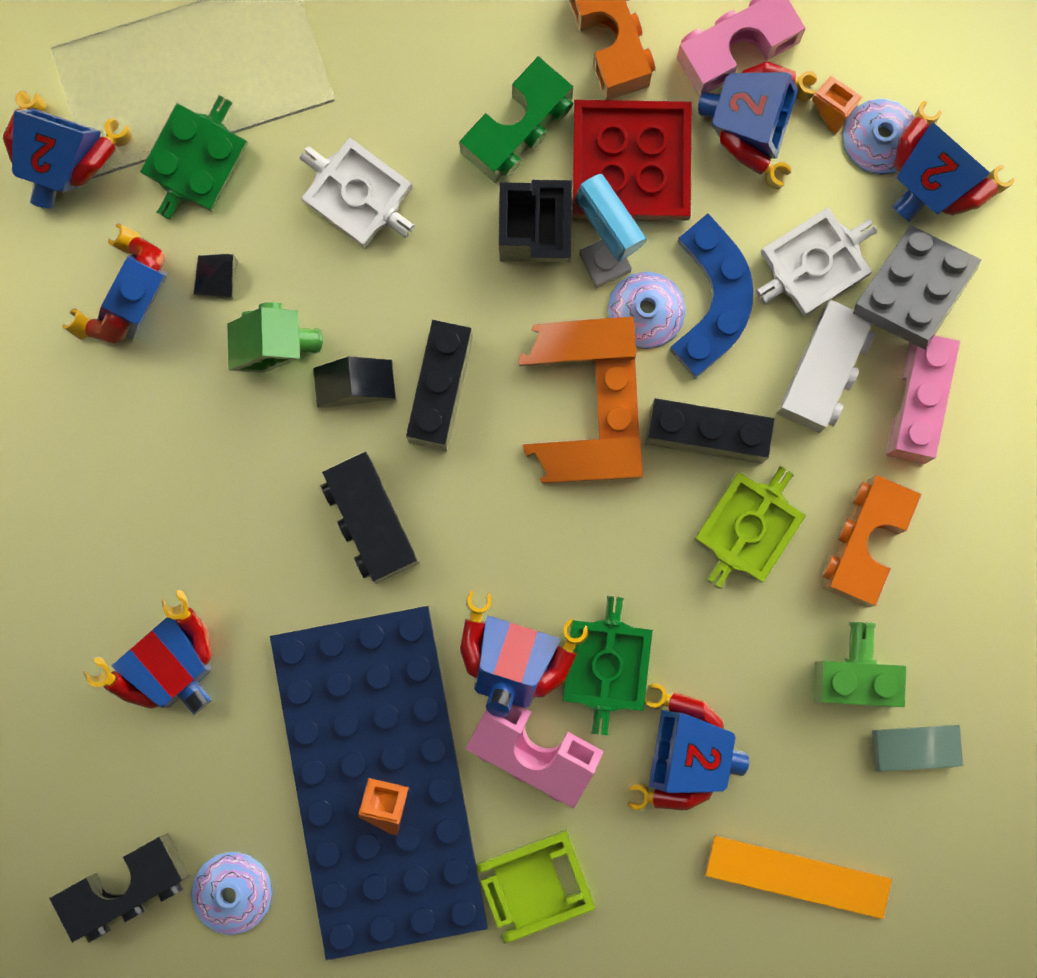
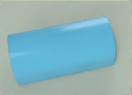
M603 174L595 175L581 183L575 200L614 258L620 262L640 249L646 243L647 238Z

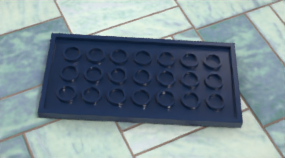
M429 606L270 636L325 959L331 960L488 929ZM369 778L409 787L398 835L390 834L358 817Z

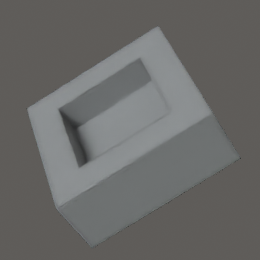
M603 240L579 250V255L595 288L631 273L632 268L627 258L620 262L617 261Z

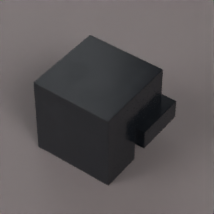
M532 180V183L500 182V261L571 262L572 180Z

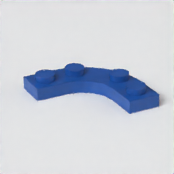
M709 213L682 234L677 241L702 269L710 282L712 301L708 313L669 349L694 379L720 359L736 343L747 325L753 304V282L746 259L734 241Z

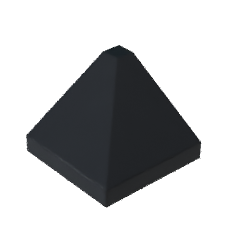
M234 254L199 255L193 294L233 299L238 264Z

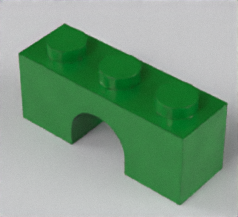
M539 56L512 83V98L525 109V116L515 124L503 125L485 113L459 141L461 154L494 183L503 175L508 178L513 174L521 163L519 157L528 147L532 150L535 149L547 135L548 131L546 128L554 119L557 121L562 120L574 104L572 102L573 85Z

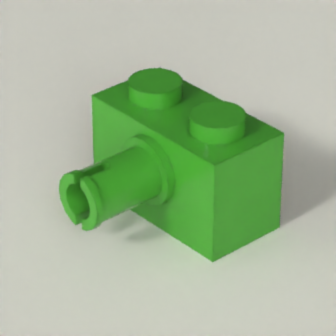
M261 303L258 309L242 312V317L227 323L228 369L231 371L266 373L300 359V352L319 353L323 344V336L319 328H299L298 310L283 309V304Z
M849 622V659L845 658V662L815 661L814 702L905 707L906 666L877 664V660H873L874 628H876V623Z

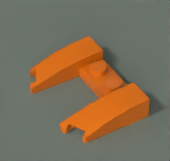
M634 317L589 319L533 325L531 331L539 334L530 354H520L518 359L519 366L595 362L599 439L523 444L525 455L528 457L535 453L547 474L540 478L541 483L642 478Z

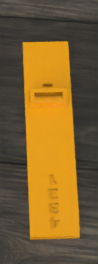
M716 835L713 837L705 872L707 877L884 919L892 879Z

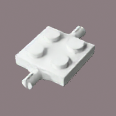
M349 137L341 149L327 160L311 149L310 146L305 148L306 154L302 152L299 160L317 172L313 184L302 196V201L363 248H366L377 232L387 225L402 235L403 238H407L409 232L413 231L415 225L397 213L400 203L413 188L412 183Z
M827 207L762 248L760 253L771 267L774 279L761 288L756 289L758 298L762 296L760 301L766 304L784 292L793 300L803 317L868 277L872 270L861 256L859 243L877 233L875 225L869 228L873 222L867 219L849 231L838 222L832 211Z

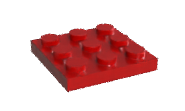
M574 100L572 218L588 219L576 202V195L581 183L595 175L603 174L633 219L690 220L692 102Z

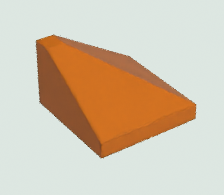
M830 76L813 96L812 101L830 131L837 134L863 97L833 76Z
M369 778L358 817L390 834L398 835L409 787Z

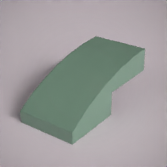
M960 725L872 730L875 771L963 766Z

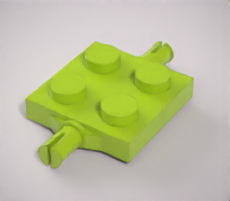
M779 466L768 485L756 483L740 472L735 475L694 539L711 550L719 560L710 576L706 579L709 583H714L719 573L722 572L714 584L715 587L721 589L732 570L744 572L760 583L765 581L806 517L804 513L791 506L782 495L787 484L794 476L791 471H788L779 483V480L787 470Z

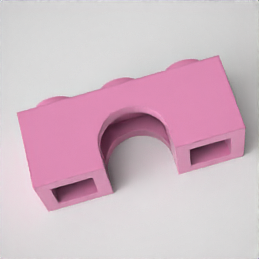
M752 0L748 8L739 13H736L734 10L729 11L718 18L713 27L705 31L696 29L681 40L677 60L699 97L703 92L709 93L722 86L726 77L736 72L738 65L729 50L732 45L739 42L751 43L761 51L765 60L768 61L800 43L806 28L789 0Z
M934 336L925 350L909 343L902 380H906L905 394L901 408L893 419L886 456L926 464L936 458L960 341Z
M512 704L508 716L497 717L486 710L466 750L474 753L481 760L492 763L512 774L519 781L526 782L545 792L552 799L574 808L594 775L604 751L567 732L563 741L556 747L543 748L537 746L528 738L525 731V725L531 711Z

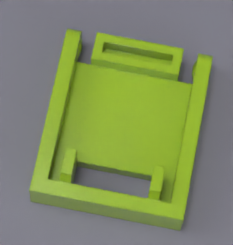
M566 829L476 864L478 873L485 872L491 868L495 870L496 874L482 879L481 884L497 927L500 928L513 922L516 928L501 934L504 944L596 909ZM565 854L568 856L580 888L579 891L566 896L552 862V859Z

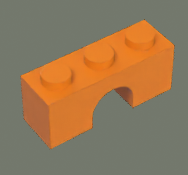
M569 0L580 31L591 27H603L608 29L616 39L611 46L594 52L593 68L605 100H611L649 87L652 72L655 71V63L650 49L643 50L639 36H642L641 24L636 13L630 14L626 3L629 0Z
M878 475L868 479L867 483L862 481L852 501L853 504L858 505L852 520L849 518L845 519L837 537V540L842 542L837 556L830 555L824 567L822 577L827 580L823 589L867 608L876 606L891 568L876 562L870 556L867 549L868 537L875 528L886 529L897 535L907 531L921 494Z

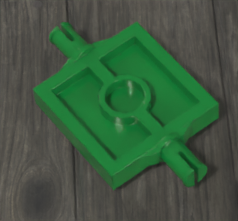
M221 95L217 96L218 98L209 115L195 113L176 103L140 170V173L158 182L167 192L156 213L169 220L172 219L181 200L195 202L212 212L248 144L245 139L230 132L222 123L233 102Z
M607 596L605 620L596 622L574 620L571 626V638L581 637L585 626L588 629V637L584 643L575 647L574 652L577 655L565 679L562 701L582 703L594 709L591 734L599 735L600 719L602 718L601 735L608 736L610 711L620 709L644 711L653 630L633 628L621 622L624 600L621 597L616 598L615 613H613L614 596Z

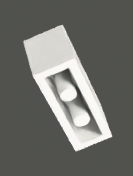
M830 300L822 310L776 414L818 433H821L828 424L834 427L844 406L838 403L843 389L850 391L859 373V369L854 367L859 353L866 355L875 337V333L870 331L873 323L853 314V309Z

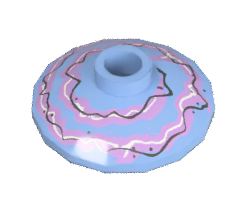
M884 98L868 100L856 107L845 122L842 133L844 150L851 161L866 172L878 175L895 173L897 170L894 161L898 140L914 116L910 110L896 101ZM878 128H888L891 133L890 137L880 136Z
M646 271L631 274L618 283L610 295L607 312L609 318L634 317L635 345L638 348L650 349L661 347L674 339L683 326L686 308L683 295L674 282L662 274ZM644 301H650L654 304L655 310L652 313H644L640 308V304Z
M238 852L219 854L204 863L194 877L191 891L193 908L201 922L215 932L228 935L247 932L259 924L270 909L273 895L270 876L263 865L250 855ZM225 888H232L236 892L234 902L230 903L224 900L222 893Z

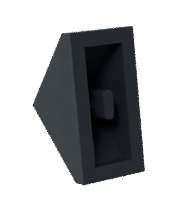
M348 356L313 368L318 408L396 400L392 360Z

